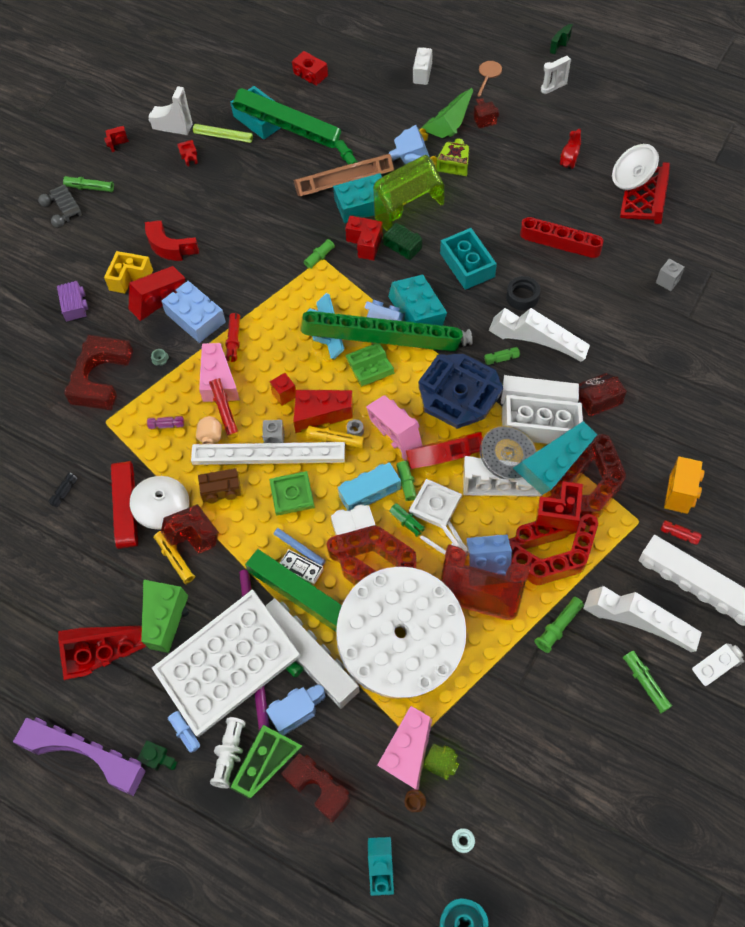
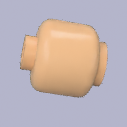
M204 417L197 424L196 438L202 444H215L219 442L222 431L221 423L215 417Z

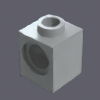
M668 259L660 269L656 283L672 291L681 279L684 266Z
M263 420L262 437L264 443H284L282 420Z

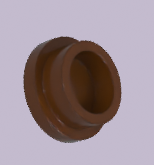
M411 789L407 792L404 803L409 811L421 812L426 807V798L421 791Z

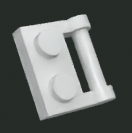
M568 56L555 62L544 64L545 75L543 85L541 86L542 93L548 94L567 84L571 62ZM551 72H553L552 82L550 83Z

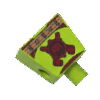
M456 139L455 143L446 142L437 158V171L467 176L469 146L464 144L462 139Z

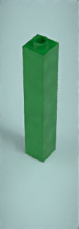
M257 549L245 564L247 571L336 632L342 605Z

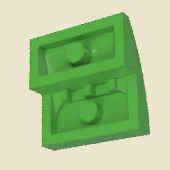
M379 343L346 355V359L361 387L395 374L393 366L386 357V352Z

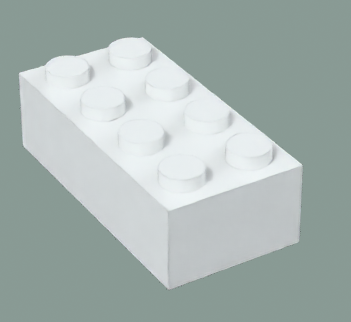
M506 395L502 407V427H511L521 431L531 442L549 444L583 421L582 404L576 402Z

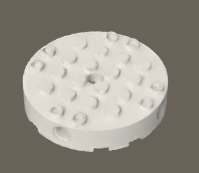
M410 567L386 568L362 579L347 595L337 621V648L347 671L364 688L388 698H412L423 695L440 686L458 666L466 643L465 618L455 595L435 576ZM396 628L405 629L406 636L398 638L395 635Z

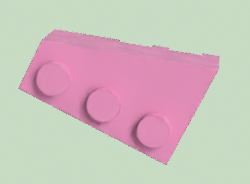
M202 344L199 391L203 402L213 401L214 396L209 381L218 378L221 379L225 394L228 395L227 400H240L221 344Z
M384 395L366 406L372 423L383 436L388 435L393 441L391 445L394 449L398 447L401 450L404 461L408 460L406 450L423 446L418 430V422L415 418H410L404 409H400L394 400H390Z
M410 706L377 765L419 790L432 719Z

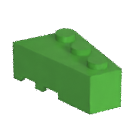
M144 580L142 642L149 649L169 653L188 598V594L182 587Z
M263 725L235 776L230 789L247 798H251L302 745Z

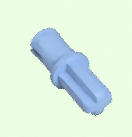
M180 711L172 713L168 717V721L177 732V738H181L190 753L195 752L200 747V743L191 731L192 729L187 725Z

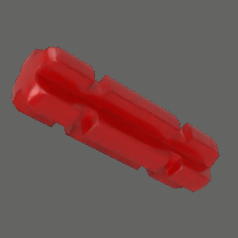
M666 520L661 526L662 532L667 534L670 532L672 536L685 541L688 539L690 543L695 545L701 539L700 533L695 531L692 533L690 529L677 524L674 526L672 522Z

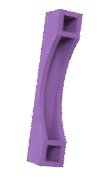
M35 717L34 721L29 718L25 719L13 741L19 747L37 755L61 750L74 751L86 755L100 766L111 786L134 796L146 772L141 767L142 763L133 758H129L127 761L121 758V753L112 749L110 752L102 750V745L93 741L87 744L83 742V737L74 733L72 736L64 734L66 732L64 729L55 725L53 728L46 726L47 722Z

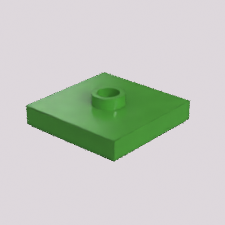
M307 471L269 479L276 516L315 508Z

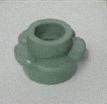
M156 349L151 354L154 365H164L169 358L163 349Z

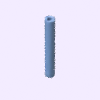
M279 528L275 530V536L321 566L324 565L326 560Z

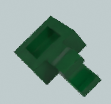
M146 741L137 758L142 765L158 771L160 765L174 771L178 763L174 758L166 756L168 751L166 748Z

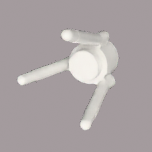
M450 521L447 525L451 532L444 524H441V528L452 541V544L448 547L449 552L423 535L420 536L423 541L447 556L450 561L455 559L459 562L468 555V548L462 542Z

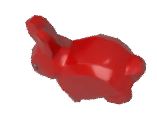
M580 128L570 132V139L562 150L560 165H563L565 168L571 167L573 169L575 167L581 145Z

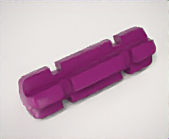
M175 416V418H148L147 426L149 429H156V427H183L184 418L183 416Z

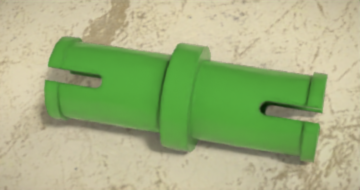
M327 239L319 248H315L313 253L304 260L305 266L312 268L321 259H325V255L335 248L333 242Z
M401 461L396 466L401 486L403 487L405 501H413L417 497L413 484L415 480L411 476L408 461Z

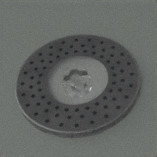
M499 426L491 429L483 437L480 444V456L485 467L496 477L507 481L524 479L513 467L537 452L532 440L524 432L510 426Z

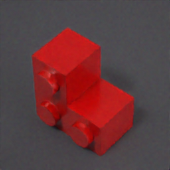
M350 216L345 227L346 242L357 244L358 258L374 261L383 237V222Z
M562 481L559 499L540 496L535 525L576 531L580 521L583 484Z

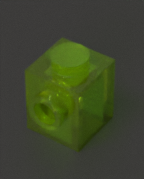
M433 743L424 762V769L448 780L450 774L454 776L459 767V763L456 762L458 755L454 754L455 751L448 746L443 745V747H440Z

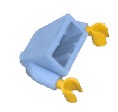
M414 125L410 129H405L401 135L396 137L394 142L397 148L389 152L392 161L401 158L406 165L410 163L428 164L430 169L435 170L437 168V158L432 156L428 159L429 154L424 143L428 139L426 130L424 128L419 130Z

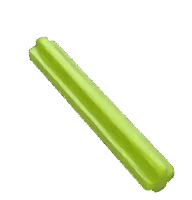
M194 124L193 126L195 134L251 143L253 140V134L201 124Z

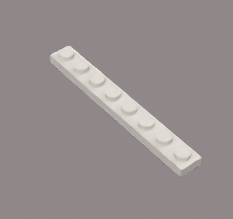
M345 442L193 444L191 462L192 465L345 463Z

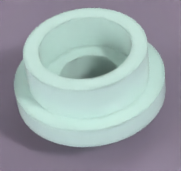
M468 829L457 830L452 837L453 847L460 853L471 851L475 845L473 833ZM461 837H465L468 840L466 845L459 843Z

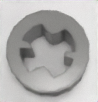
M467 329L466 332L461 330L463 333L461 339L463 347L466 344L472 345L473 339L470 329Z
M354 419L347 423V434L363 435L364 427L360 420ZM352 427L358 428V431L352 430Z

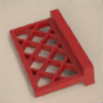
M663 163L662 167H657L654 173H658V175L653 178L651 177L645 184L635 189L625 190L620 218L655 220V224H662L670 163ZM653 183L656 187L650 190L647 186ZM642 189L646 191V193L643 195L637 193ZM634 195L636 199L630 201L628 197ZM648 196L654 198L650 202L645 200V198H647ZM641 201L644 205L638 208L635 204ZM630 207L635 210L632 213L625 212ZM649 208L652 213H644L643 210Z

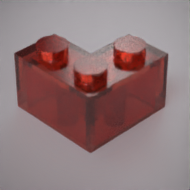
M198 504L164 517L161 527V534L170 546L189 540L198 554L215 547L219 534Z

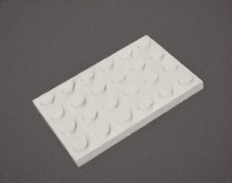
M251 590L153 666L152 670L194 734L200 737L300 658L301 654L255 591Z

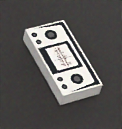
M288 549L280 562L281 565L313 586L324 570L323 566Z

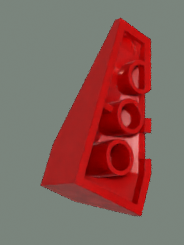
M142 626L91 627L58 631L64 680L89 675L93 670L101 666L105 667L120 657H126L146 647L142 642Z

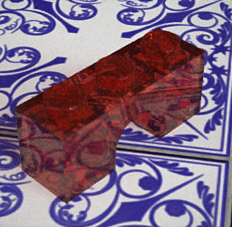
M299 753L281 774L299 793L309 784L320 786L322 789L321 796L314 805L333 823L350 803L349 792L342 785L336 786L332 783L331 780L333 778L324 769L320 772L314 767L316 762L308 755L303 757Z

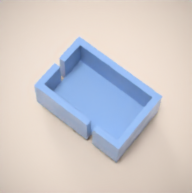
M189 281L176 289V294L172 292L161 301L166 315L199 343L226 323L223 310L213 301L210 302V299Z

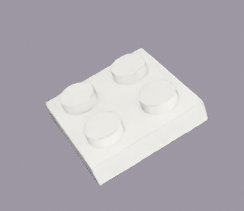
M426 479L409 509V514L412 513L413 516L440 528L441 524L447 526L462 498V494Z

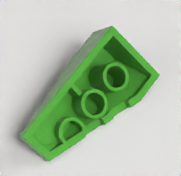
M470 88L461 93L447 107L439 111L436 117L431 118L421 128H424L427 133L441 138L447 135L451 137L456 134V129L463 121L473 89Z

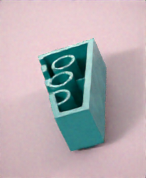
M582 421L513 467V469L543 495L552 490L597 434Z

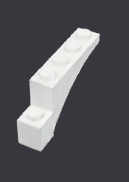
M504 308L493 318L489 328L490 332L503 340L510 338L538 343L559 350L580 362L585 360L590 346L532 308L520 317Z
M604 586L589 591L583 608L598 618L621 622L658 635L690 652L697 650L702 633L636 592L619 596Z

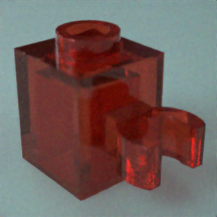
M483 98L476 99L478 105L474 106L473 118L478 128L497 124L499 111L493 102L485 103Z

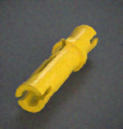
M308 426L306 435L307 438L323 440V442H345V445L360 449L363 448L365 440L363 436L331 431L330 428L322 429Z
M165 531L157 532L153 538L161 547L163 556H167L184 584L193 581L195 576L176 550L177 546L175 543L170 541Z

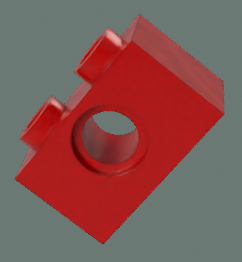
M305 51L292 60L293 73L316 86L328 76L327 63Z

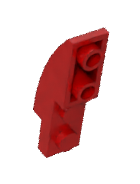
M475 432L408 449L406 454L410 469L435 465L481 452L483 443L482 433Z

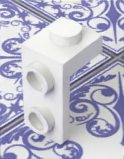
M725 644L693 667L692 670L700 681L707 686L731 668L738 667L745 661L742 659L744 654L736 645Z

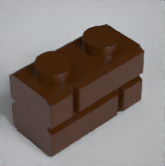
M237 468L198 475L200 495L203 502L215 503L219 499L224 498L233 500L237 496L242 495Z

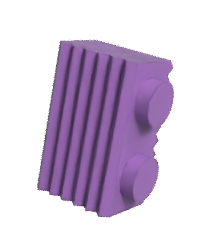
M77 281L58 285L60 306L65 320L70 321L86 317L88 305L86 300H83V297L86 296L83 286L80 287Z

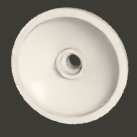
M639 144L624 152L615 163L612 171L614 184L623 190L635 189L645 184L652 177L658 166L659 155L656 149L649 144Z
M154 476L143 480L134 488L130 497V509L133 517L143 526L151 529H167L181 522L186 516L189 509V495L186 488L179 481L167 476Z

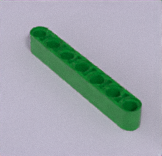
M243 88L237 90L232 103L233 107L241 112L330 148H335V143L341 135V130L336 126Z

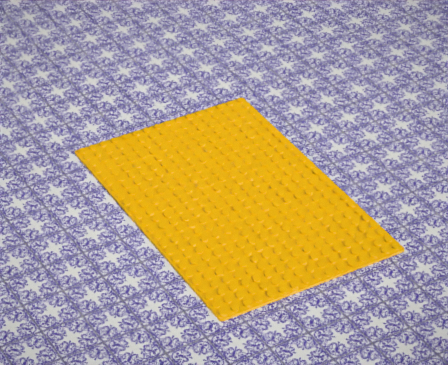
M321 259L312 268H308L240 320L238 336L240 346L237 349V360L231 362L230 356V360L227 361L240 399L228 401L239 432L227 435L216 402H203L199 391L202 349L107 419L106 425L155 476L171 477L179 481L186 488L189 495L188 510L246 570V562L257 549L278 563L281 562L288 549L307 558L274 535L275 530L279 528L326 560L323 565L324 570L314 584V587L343 605L350 591L362 579L386 568H415L425 571L442 581L458 600L466 624L464 652L454 672L440 686L423 695L412 698L395 699L380 696L358 684L398 727L410 706L432 719V727L638 525L639 520L572 465L552 490L543 494L542 497L559 499L562 481L583 484L580 518L586 514L594 515L598 519V528L586 567L582 573L543 585H534L511 570V579L508 582L471 584L469 580V553L459 562L455 559L450 561L447 556L427 544L420 536L416 537L406 526L403 527L401 522L390 513L391 507L396 503L409 513V509L414 500L405 501L402 486L401 490L369 504L376 525L375 533L364 537H356L345 542H337L331 522V515L338 510L347 511L339 497L338 486L345 481L357 478L364 472L368 473L374 470L378 465H385L389 462L399 476L396 465L404 461L401 450L398 447L394 449L391 445L393 442L388 435L383 436L372 423L366 406L384 395L390 400H394L400 409H404L410 418H415L418 422L422 445L445 441L475 432H481L484 440L491 430L502 427V406L495 402L484 420L458 429L424 412L418 381L437 355H439L433 349L379 343L386 352V357L393 366L395 374L361 387L346 359V355L375 343L342 339L344 351L335 359H331L326 344L313 341L312 336L303 334L300 329L303 313L310 308L318 310L316 303L325 293L330 294L335 314L367 317L369 310L365 308L366 302H373V299L326 260ZM228 329L210 342L220 343L225 357L227 351L225 342L228 339ZM283 373H286L292 380L296 390H352L353 418L333 424L325 423L318 425V428H330L331 431L347 433L346 426L349 421L357 419L363 423L364 433L362 436L365 438L363 448L345 445V463L192 465V445L202 444L196 438L197 424L207 416L215 417L222 425L221 439L215 444L264 443L262 437L263 420H282L284 443L323 442V440L307 438V429L301 430L300 433H295L293 423L295 399L281 406L272 394L269 381ZM175 416H183L184 418L183 427H156V429H149L147 426L148 418H175ZM352 427V430L358 431V428ZM503 439L497 443L495 453L500 461L520 463L522 461L523 450L517 442ZM532 442L536 452L548 445L546 443ZM482 451L469 456L484 459ZM465 457L410 469L411 476L415 480L413 484L417 495L426 479L462 494V498L450 522L466 547L467 538L508 535V539L515 537L519 526L536 521L540 497L463 495ZM237 468L242 495L237 496L233 500L224 498L219 499L215 503L203 502L200 495L198 475ZM307 471L315 508L276 516L269 479ZM413 516L425 527L423 532L416 527L422 533L421 535L447 552L450 551L448 547L452 544V541L442 528ZM586 526L584 532L589 531V526ZM539 530L541 533L547 534V531ZM576 533L568 535L566 538L525 550L539 559L571 551ZM526 535L520 536L522 539H528ZM578 542L581 546H587L584 542ZM578 559L573 560L576 564H582ZM517 560L519 564H526L524 560ZM554 565V568L558 570L563 569L560 565ZM534 571L536 575H543L541 571ZM253 576L279 603L283 601L287 605L292 617L296 615L302 621V627L306 631L311 630L317 638L315 641L320 646L324 644L331 652L330 656L334 660L338 659L343 664L337 648L336 632ZM396 628L395 635L398 638H404L406 636L405 629ZM345 668L344 671H345L348 675H350V673H349V672L347 671V669Z

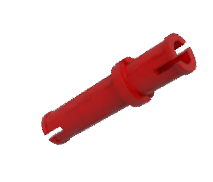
M235 313L229 315L228 339L225 342L227 348L225 358L229 361L231 356V362L237 360V349L240 346L238 336L241 316L238 313L236 319Z
M221 379L209 381L214 396L213 401L217 404L227 435L239 432Z

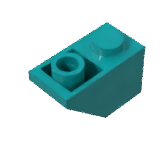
M391 837L368 838L371 896L394 894Z

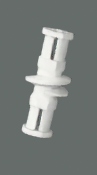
M229 717L226 719L227 728L225 735H223L222 745H218L214 749V753L219 758L216 762L214 778L211 779L210 784L215 787L229 788V778L234 762L241 761L235 754L243 753V749L238 746L241 730L245 727V722L239 718Z

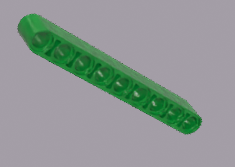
M306 311L303 313L300 328L301 332L308 336L444 351H456L463 336L462 331L456 327Z

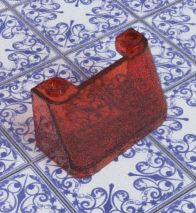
M448 544L440 581L452 591L461 608L504 620L515 619L519 613L530 566L515 563L509 566L506 576L464 565L466 561L465 551L460 547Z

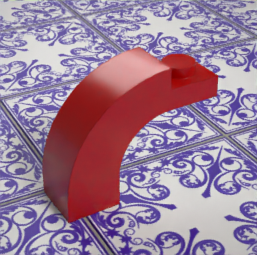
M162 220L145 222V232L149 244L158 256L167 260L182 261V255L199 254L196 237L171 239L165 236Z

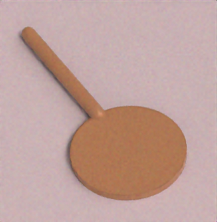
M486 61L479 67L480 74L485 77L478 93L479 97L488 78H495L502 72V66L495 61Z

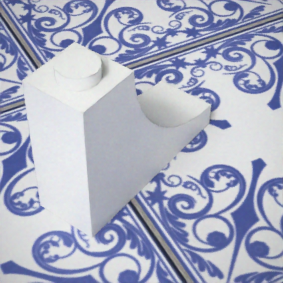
M177 86L172 97L173 103L163 107L154 106L149 114V122H151L152 129L188 135L192 127L190 111L184 87Z

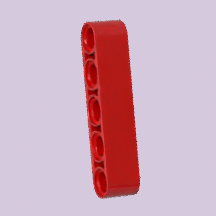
M532 217L522 220L520 235L525 240L590 258H597L601 254L604 240L599 235Z
M131 461L111 464L115 544L117 549L138 546L137 520L133 517L130 509V497L135 488L133 464Z

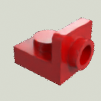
M124 126L105 130L107 135L104 138L107 147L111 148L112 152H115L114 145L129 142Z

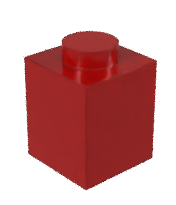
M286 373L269 381L272 394L281 406L295 399V384Z

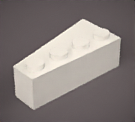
M465 456L463 495L542 496L523 477L514 479L503 477L494 472L487 465L485 459ZM501 461L503 464L509 465V466H515V465L519 464V463Z

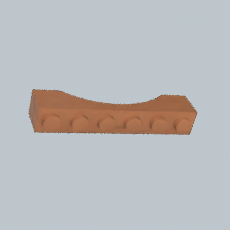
M385 154L294 180L297 195L303 196L342 183L394 170L391 155Z

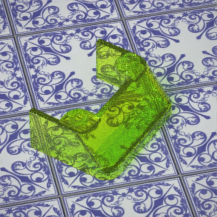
M423 155L380 178L373 187L375 219L383 222V227L386 231L392 227V221L402 216L404 205L426 193H429L441 206L444 204V184L432 159L428 155Z

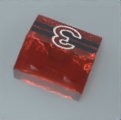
M606 373L578 383L579 400L589 416L623 404L627 392L618 377Z

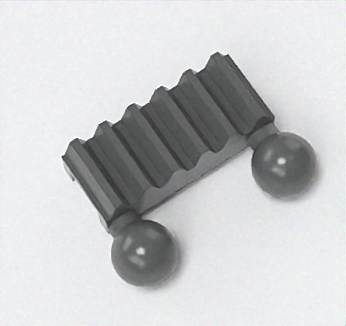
M65 184L50 190V195L41 194L38 198L39 204L43 207L51 205L53 200L56 202L63 214L62 216L58 214L52 216L51 224L56 228L62 227L65 221L69 222V217L75 214L82 216L79 206L74 201Z

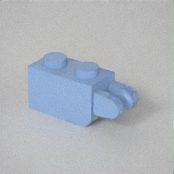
M317 684L308 690H305L304 687L301 689L296 688L288 693V697L281 701L276 700L269 705V708L266 710L279 734L284 736L315 716V705L319 704L326 697L324 687Z

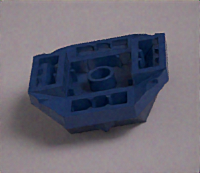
M465 354L437 355L418 381L424 412L457 429L484 420L503 392V386L496 370Z

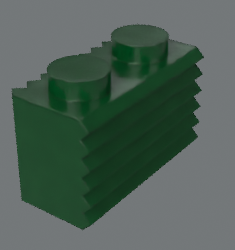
M396 222L383 235V245L411 260L422 249V237Z

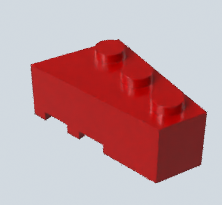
M174 266L129 282L128 309L142 321L163 306L161 301L172 292L177 293L176 289L185 283V277Z
M296 390L293 420L295 433H300L301 430L307 429L308 426L318 428V425L325 423L333 424L353 418L352 390Z

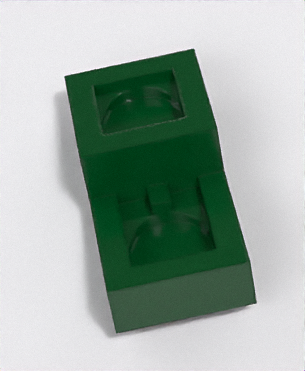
M573 24L566 25L555 34L551 40V54H556L560 45L566 46L568 44Z

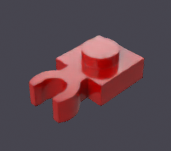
M193 140L178 143L181 158L185 159L186 165L189 166V161H195V164H198L197 151Z

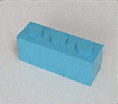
M389 462L385 465H378L374 470L368 473L364 472L351 481L343 482L338 486V494L348 511L357 505L367 506L401 490V480Z

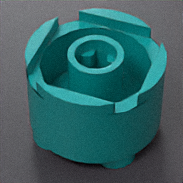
M461 898L452 901L445 907L439 927H458L460 925L459 920H462L464 923L468 922L470 924L468 927H488V918L484 909L479 904Z

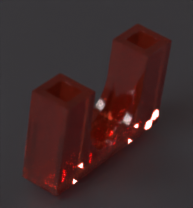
M88 335L82 345L81 355L77 358L75 370L71 373L69 385L65 388V396L70 404L112 410L117 397L113 386L90 382L88 375L93 368L103 363L128 366L133 353L129 341Z

